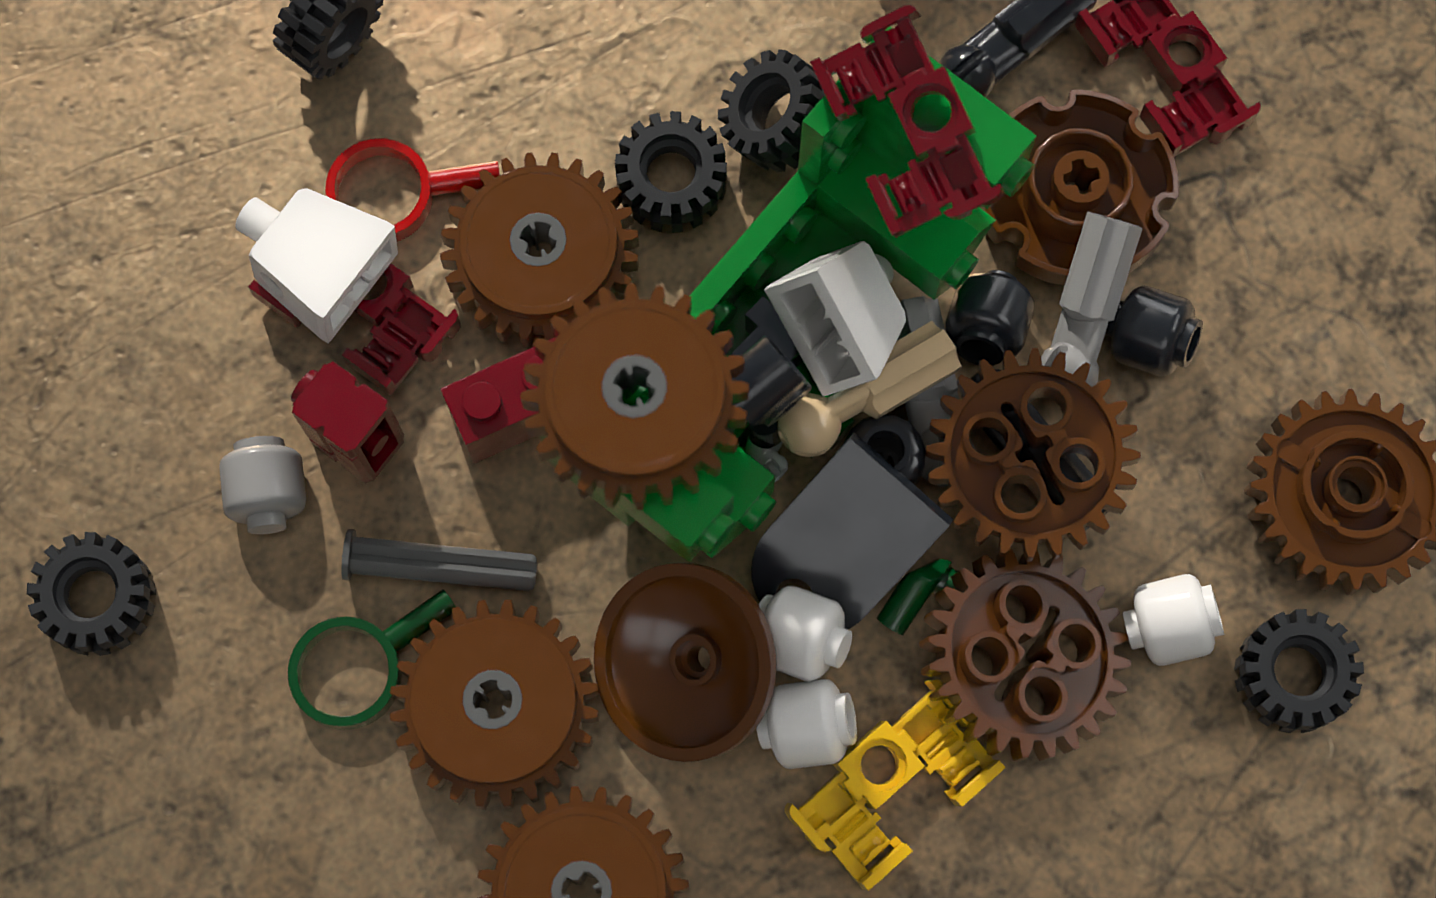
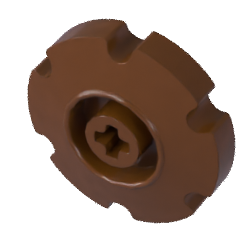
M1071 90L1063 106H1053L1047 102L1044 96H1038L1012 111L1009 115L1037 136L1029 157V161L1035 164V167L1022 187L1012 197L1004 193L1003 197L993 203L988 209L980 206L982 210L996 219L987 233L992 242L995 244L1002 241L1014 243L1019 249L1015 266L1035 278L1065 286L1087 212H1091L1142 228L1129 273L1142 265L1159 246L1169 228V223L1160 216L1158 211L1171 210L1179 195V177L1176 162L1162 133L1144 134L1140 132L1135 125L1139 115L1138 109L1116 97L1096 91ZM1067 182H1074L1075 185H1067ZM1079 190H1088L1086 194L1079 193Z

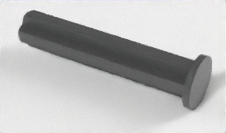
M348 529L343 546L341 574L342 580L349 581L352 574L530 591L534 589L536 584L538 562L533 554L356 537V530Z

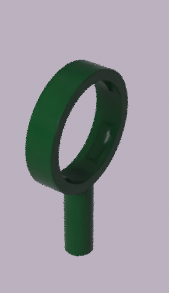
M442 589L384 631H381L377 626L366 620L355 617H335L316 624L299 639L290 656L288 683L294 700L310 718L329 728L352 730L373 723L383 716L395 701V698L390 694L391 687L401 685L402 672L397 668L400 661L397 652L409 645L413 638H419L430 630L429 623L435 619L440 623L450 616L452 609L456 605L446 591ZM341 631H356L369 637L371 636L381 644L388 659V680L381 696L369 708L351 716L330 715L314 708L305 695L302 683L304 662L311 649L326 636Z

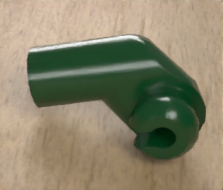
M938 558L907 573L900 580L876 617L877 620L895 633L904 635L932 593L936 594L946 586L956 589L951 576L959 570L951 567V561Z

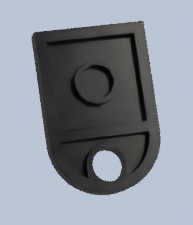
M854 432L774 520L761 537L754 551L751 565L754 591L759 602H761L766 595L774 596L779 592L780 584L783 581L792 578L800 579L810 586L813 593L835 600L840 604L845 616L844 629L848 630L858 624L948 529L953 518Z

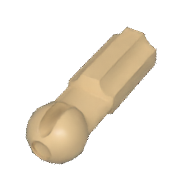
M930 321L896 341L881 374L876 380L836 392L828 398L808 393L778 420V435L782 443L788 450L800 456L814 457L826 453L838 439L842 426L841 423L862 411L878 419L957 373L962 366L958 360L955 345L944 329H940L933 321Z

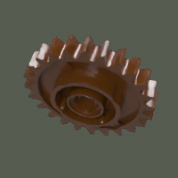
M1348 389L1340 397L1338 404L1334 402L1327 391H1323L1315 399L1314 409L1301 399L1291 409L1292 419L1280 414L1272 422L1271 427L1276 435L1264 433L1255 444L1265 456H1254L1246 467L1253 474L1259 476L1260 479L1250 482L1245 487L1244 494L1260 499L1261 504L1256 506L1247 516L1249 520L1265 521L1268 528L1258 538V542L1260 544L1274 541L1279 543L1281 548L1274 560L1277 565L1291 558L1295 559L1298 563L1295 575L1296 580L1300 581L1309 573L1315 571L1319 574V587L1321 591L1325 592L1337 579H1340L1346 595H1353L1360 590L1363 580H1365L1373 593H1378L1387 586V575L1399 585L1411 577L1409 565L1420 570L1432 561L1426 549L1436 550V462L1432 456L1436 452V440L1424 442L1420 439L1419 435L1426 423L1423 419L1415 421L1410 425L1404 424L1402 421L1404 405L1402 403H1399L1387 413L1381 410L1380 394L1374 393L1362 406L1358 403L1354 390ZM1339 479L1349 480L1358 486L1362 493V504H1352L1343 499L1337 487Z

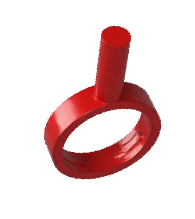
M374 138L350 146L336 158L327 175L325 192L327 197L339 201V189L343 178L353 166L365 159L375 156H390L408 163L420 177L421 192L412 212L403 220L394 224L396 240L399 242L416 232L425 222L432 207L433 196L461 192L464 185L475 190L481 189L483 185L479 172L485 169L496 178L500 175L498 161L428 172L421 157L409 146L392 139Z

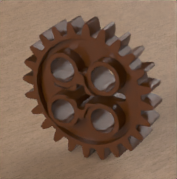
M1032 348L1027 365L1022 366L1018 365L1011 350L1005 351L1002 365L1003 370L998 372L985 359L979 361L978 371L981 381L975 383L970 378L961 374L957 378V387L963 396L962 400L948 395H943L940 400L941 408L951 419H931L929 430L945 439L944 442L926 446V457L943 462L942 466L928 473L929 483L948 484L949 487L938 498L937 505L940 508H947L958 504L961 510L954 520L953 527L958 530L974 522L979 526L974 545L979 547L991 535L999 538V556L1003 558L1010 551L1014 542L1022 543L1023 553L1028 562H1032L1038 544L1043 543L1046 544L1051 556L1054 559H1059L1063 548L1062 539L1066 537L1079 550L1084 549L1088 544L1084 527L1089 526L1094 531L1104 535L1110 526L1101 511L1104 509L1112 513L1122 514L1127 506L1114 490H1133L1137 483L1135 477L1121 470L1122 467L1138 463L1141 458V452L1122 446V443L1133 438L1138 431L1137 425L1117 424L1116 419L1126 410L1128 406L1127 401L1121 400L1107 404L1104 397L1112 382L1109 379H1105L1091 387L1085 382L1091 365L1087 362L1082 364L1073 374L1066 372V356L1061 351L1055 357L1051 367L1042 366L1038 348ZM1040 397L1050 398L1060 406L1063 414L1062 419L1052 425H1041L1031 418L1027 405ZM1008 404L1013 408L1024 437L1032 449H1038L1043 446L1047 450L1041 463L1042 469L1052 485L1061 493L1064 499L1062 505H1055L1051 501L1036 464L1032 460H1026L1022 463L1018 460L1023 443L1018 432L1015 431L1013 425L1001 412V406ZM983 427L993 428L1004 437L1006 447L999 454L992 456L982 455L971 446L970 435ZM1071 453L1082 454L1091 461L1094 468V477L1082 483L1067 479L1061 472L1059 466L1060 459ZM1014 483L1024 484L1035 493L1037 506L1030 512L1015 513L1003 504L1001 498L1002 490Z
M1012 548L1004 558L997 554L995 564L987 555L981 556L972 562L973 573L966 568H962L951 576L956 589L946 586L935 594V599L946 611L933 610L924 617L923 621L937 630L938 634L928 636L919 642L920 648L936 654V661L922 668L921 674L940 677L942 683L940 687L929 695L930 700L940 701L949 698L953 706L947 712L943 721L949 724L964 718L969 722L963 738L966 743L974 741L984 734L988 735L987 754L991 756L1002 752L1008 743L1012 760L1015 762L1029 758L1032 748L1039 761L1055 757L1056 746L1064 754L1079 749L1078 736L1088 740L1101 733L1095 719L1104 721L1115 717L1117 711L1105 697H1117L1127 691V687L1123 683L1113 678V673L1131 666L1130 660L1114 654V647L1128 640V635L1122 632H1110L1108 623L1120 614L1119 609L1109 608L1100 610L1097 602L1103 596L1106 590L1105 587L1101 585L1086 592L1081 587L1086 569L1081 567L1067 576L1062 574V555L1059 559L1052 557L1047 560L1043 567L1041 566L1038 549L1032 562L1026 561L1023 553L1018 563ZM1007 595L1017 598L1023 604L1026 614L1024 623L1014 620L1009 615L1006 609ZM1049 608L1054 609L1056 612L1055 619L1026 653L1025 658L1031 664L1013 673L1002 695V701H997L994 698L995 690L1024 656L1025 650L1020 644L1039 633ZM1060 633L1069 636L1074 641L1077 648L1075 662L1068 660L1061 653L1059 648ZM973 646H978L989 654L992 661L990 676L980 673L974 667L971 655ZM1027 685L1037 688L1044 699L1042 715L1033 712L1028 707L1025 700Z

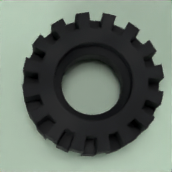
M290 0V5L281 8L278 14V18L282 22L274 26L273 34L277 37L273 39V44L279 52L313 77L323 79L324 76H327L329 78L335 74L337 67L343 69L349 63L348 57L351 53L356 56L362 49L359 44L363 38L369 39L373 29L370 26L378 22L381 15L378 9L383 6L384 0Z
M781 49L778 50L777 55L771 50L761 52V63L751 57L743 63L748 72L742 76L735 71L729 79L736 84L733 92L723 90L720 100L729 106L728 108L718 109V120L726 124L719 129L722 137L729 141L727 144L758 166L766 170L771 168L775 172H785L786 164L793 169L798 168L802 121L825 96V93L812 66L799 56ZM790 93L789 104L784 115L773 126L765 129L767 116L773 105L780 98Z
M670 111V121L661 122L660 112L649 115L650 125L644 127L639 120L631 126L632 137L629 138L625 135L622 137L619 143L620 154L615 156L617 186L621 190L622 204L624 207H631L634 220L641 225L645 219L649 220L651 230L662 232L663 224L672 225V233L683 232V223L690 222L694 229L703 224V215L705 213L710 217L714 215L718 210V199L723 200L727 181V163L725 162L726 152L723 143L717 144V133L711 126L705 131L702 130L701 119L691 115L688 123L681 121V112ZM662 154H681L693 164L695 168L694 179L686 188L677 192L659 190L649 181L647 176L651 162Z
M84 532L85 539L80 540L72 534L62 538L65 544L63 548L57 549L54 545H51L44 551L50 558L44 566L35 562L31 572L38 577L36 584L27 583L26 592L28 596L34 599V604L28 605L30 614L40 622L37 626L44 634L77 654L88 656L89 652H94L99 656L111 654L110 647L117 646L122 650L131 644L127 638L133 632L141 636L147 628L142 623L145 614L153 616L155 605L150 602V595H156L155 583L148 577L151 572L136 553L114 537L107 535L106 538H102L96 532ZM91 571H102L109 574L114 581L116 589L114 601L109 609L93 618L77 616L69 604V592L75 580Z
M1295 609L1285 615V612L1274 615L1256 628L1244 640L1240 647L1243 650L1242 654L1235 660L1234 670H1240V678L1235 681L1237 692L1244 690L1248 699L1243 704L1250 712L1256 709L1261 714L1258 721L1267 727L1273 723L1280 725L1279 731L1291 733L1295 730H1301V733H1306L1331 723L1350 709L1352 706L1350 701L1359 695L1362 684L1356 682L1357 677L1364 674L1363 662L1355 663L1353 655L1359 652L1360 649L1355 640L1348 644L1342 637L1348 630L1340 622L1332 627L1326 623L1329 618L1326 614L1317 612L1313 616H1308L1307 609ZM1295 647L1309 651L1318 660L1322 670V679L1318 689L1313 694L1297 696L1287 692L1279 684L1274 668L1275 661L1282 650Z

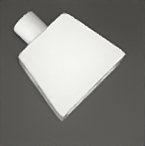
M308 188L298 190L281 212L256 197L252 198L242 208L235 224L236 230L256 242L249 253L254 278L313 333L328 344L398 254L394 225Z
M864 241L815 258L764 289L823 397L876 380L881 374L906 323L905 311L890 285L894 276L891 264L884 257L874 254L870 245Z

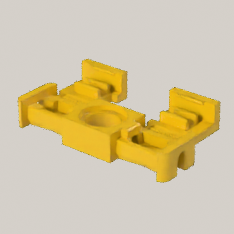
M940 680L925 681L924 684L930 691L892 725L887 721L878 722L856 744L852 745L846 751L845 756L839 762L833 764L839 772L798 808L793 803L785 805L786 816L795 826L800 828L805 834V839L813 848L827 852L831 848L824 840L829 838L833 842L835 847L831 852L864 890L869 891L913 852L907 843L901 842L897 836H893L889 840L876 825L881 817L877 812L871 814L864 806L865 804L870 809L876 810L923 768L928 775H931L936 770L949 786L944 791V794L955 806L963 807L1006 768L1000 760H994L988 755L977 739L969 743L963 740L965 731L962 732L956 723L961 727H967L969 722L964 718L949 724L943 721L953 704L949 698L943 699L949 706L947 708L942 700L931 701L929 695L942 685ZM878 745L886 747L891 751L896 765L894 774L888 781L882 784L871 783L864 777L861 771L862 756L868 749ZM919 756L925 761L926 766L919 760ZM979 766L981 770L958 790L954 788L974 768ZM890 845L892 849L867 870L865 866Z

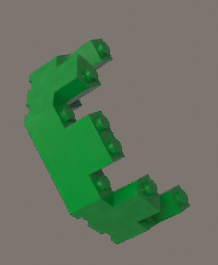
M929 56L935 70L943 66ZM946 68L976 130V133L967 138L991 188L1001 184L1004 193L1012 197L1022 187L1035 167V164L1029 161V157L1037 136ZM838 79L836 85L844 100V105L847 106L850 104V101ZM897 87L886 92L887 99L881 102L874 95L855 105L858 113L842 122L836 118L825 95L802 121L799 163L796 174L690 294V315L696 319L701 313L710 309L715 314V325L711 334L714 336L729 330L733 335V346L725 354V357L730 356L750 335L745 327V314L762 297H765L771 303L764 290L768 285L815 258L860 241L869 244L874 254L884 257L896 272L933 300L937 299L950 287L955 290L958 289L976 267L979 259L973 253L996 219L978 207L972 210L971 215L961 220H952L943 212L953 207L952 203H949L939 208L942 216L895 238L891 235L865 180L874 174L879 177L885 173L889 180L911 170L907 162L916 159L917 163L922 161L916 155L888 96V93L896 90ZM931 94L924 96L914 107L913 119L915 125L925 132L941 130L951 118L950 102L941 95ZM956 149L948 151L947 153H945V155L955 151ZM885 186L898 214L897 217L904 216L890 186ZM982 205V206L985 207L986 209H988L991 205H989V206H984V205ZM803 361L797 369L812 386L809 393L822 396ZM634 386V394H631L628 388L622 391L624 405L637 407L638 398L641 399L643 405L648 403V392L645 387ZM853 418L841 423L842 426L838 439L830 450H833L849 432L855 422ZM746 421L745 428L735 429L733 433L738 439V446L749 434L750 426L748 421ZM547 435L540 436V440L545 439ZM737 446L735 454L716 451L715 454L721 462V473L717 477L706 473L703 469L696 473L699 481V492L693 495L681 483L673 486V504L665 506L658 492L646 493L644 510H636L632 494L621 493L620 499L614 508L607 507L604 489L596 487L590 496L625 525L630 526L637 520L690 563L700 550L713 558L746 528L753 532L761 525L776 504V501L770 497L774 492L775 475ZM556 457L547 462L556 467L560 458ZM575 474L570 480L578 486L580 477Z

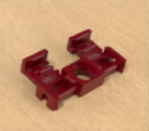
M1111 0L1091 13L1087 8L1078 13L1074 26L1104 68L1119 60L1120 56L1117 52L1131 44L1135 49H1138L1144 43L1142 40L1146 39L1143 51L1173 91L1170 97L1173 102L1160 109L1153 100H1150L1144 104L1139 117L1151 134L1155 132L1162 133L1174 157L1209 136L1207 131L1209 128L1212 133L1208 141L1212 144H1219L1228 139L1237 127L1239 130H1243L1254 122L1261 109L1260 102L1249 108L1244 104L1221 72L1228 58L1194 11L1181 17L1170 0ZM1178 41H1187L1198 48L1201 54V61L1191 67L1178 65L1169 55V46Z
M904 5L865 25L860 33L861 39L865 44L875 41L874 43L863 48L859 42L825 60L818 57L810 61L836 118L841 122L858 113L855 105L874 95L881 102L887 99L886 92L897 87L896 90L888 93V96L916 155L922 161L917 163V160L913 159L907 162L911 170L889 180L886 173L879 177L874 174L865 179L891 235L895 238L942 216L939 208L952 203L953 207L943 212L950 219L957 221L971 215L972 210L982 205L989 206L999 201L1004 194L1001 184L991 188L967 138L976 133V130L946 68L942 66L936 70L934 69L912 23L913 20L921 17L917 9L912 5ZM897 24L893 29L886 31L888 27ZM834 74H837L850 101V104L847 106L844 105V100L832 77ZM931 94L941 95L950 102L952 110L950 120L939 131H922L914 123V107L924 96ZM956 149L955 151L945 155V153H947L948 151ZM887 185L890 186L904 215L900 218L897 217L898 214L885 189Z
M392 263L383 272V275L387 278V287L384 293L372 300H362L354 310L374 325L370 329L373 339L366 347H363L362 352L356 348L353 351L347 348L342 353V357L348 366L390 396L420 360L415 355L417 349L422 348L420 355L424 362H433L443 351L441 344L445 337L453 339L461 328V322L455 309L446 317L410 291L414 287L410 276ZM255 280L251 282L248 288L256 299L296 328L301 325L302 322ZM400 304L404 305L403 308L399 312H397V309L400 306Z

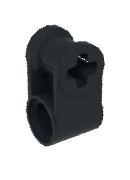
M766 335L762 336L741 355L745 362L744 372L738 377L731 379V381L749 383V399L732 405L746 411L747 421L753 426L756 424H766L767 427L771 426L799 403L812 389V386L794 364Z

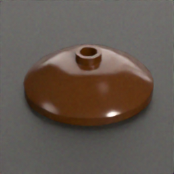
M685 562L653 567L629 580L611 599L603 613L594 645V672L599 694L606 711L619 730L630 741L650 754L680 762L700 761L724 754L742 743L755 730L765 715L773 695L777 662L774 640L763 611L751 594L739 582L720 570L702 564ZM701 647L705 648L710 656V663L707 669L702 667L698 659Z

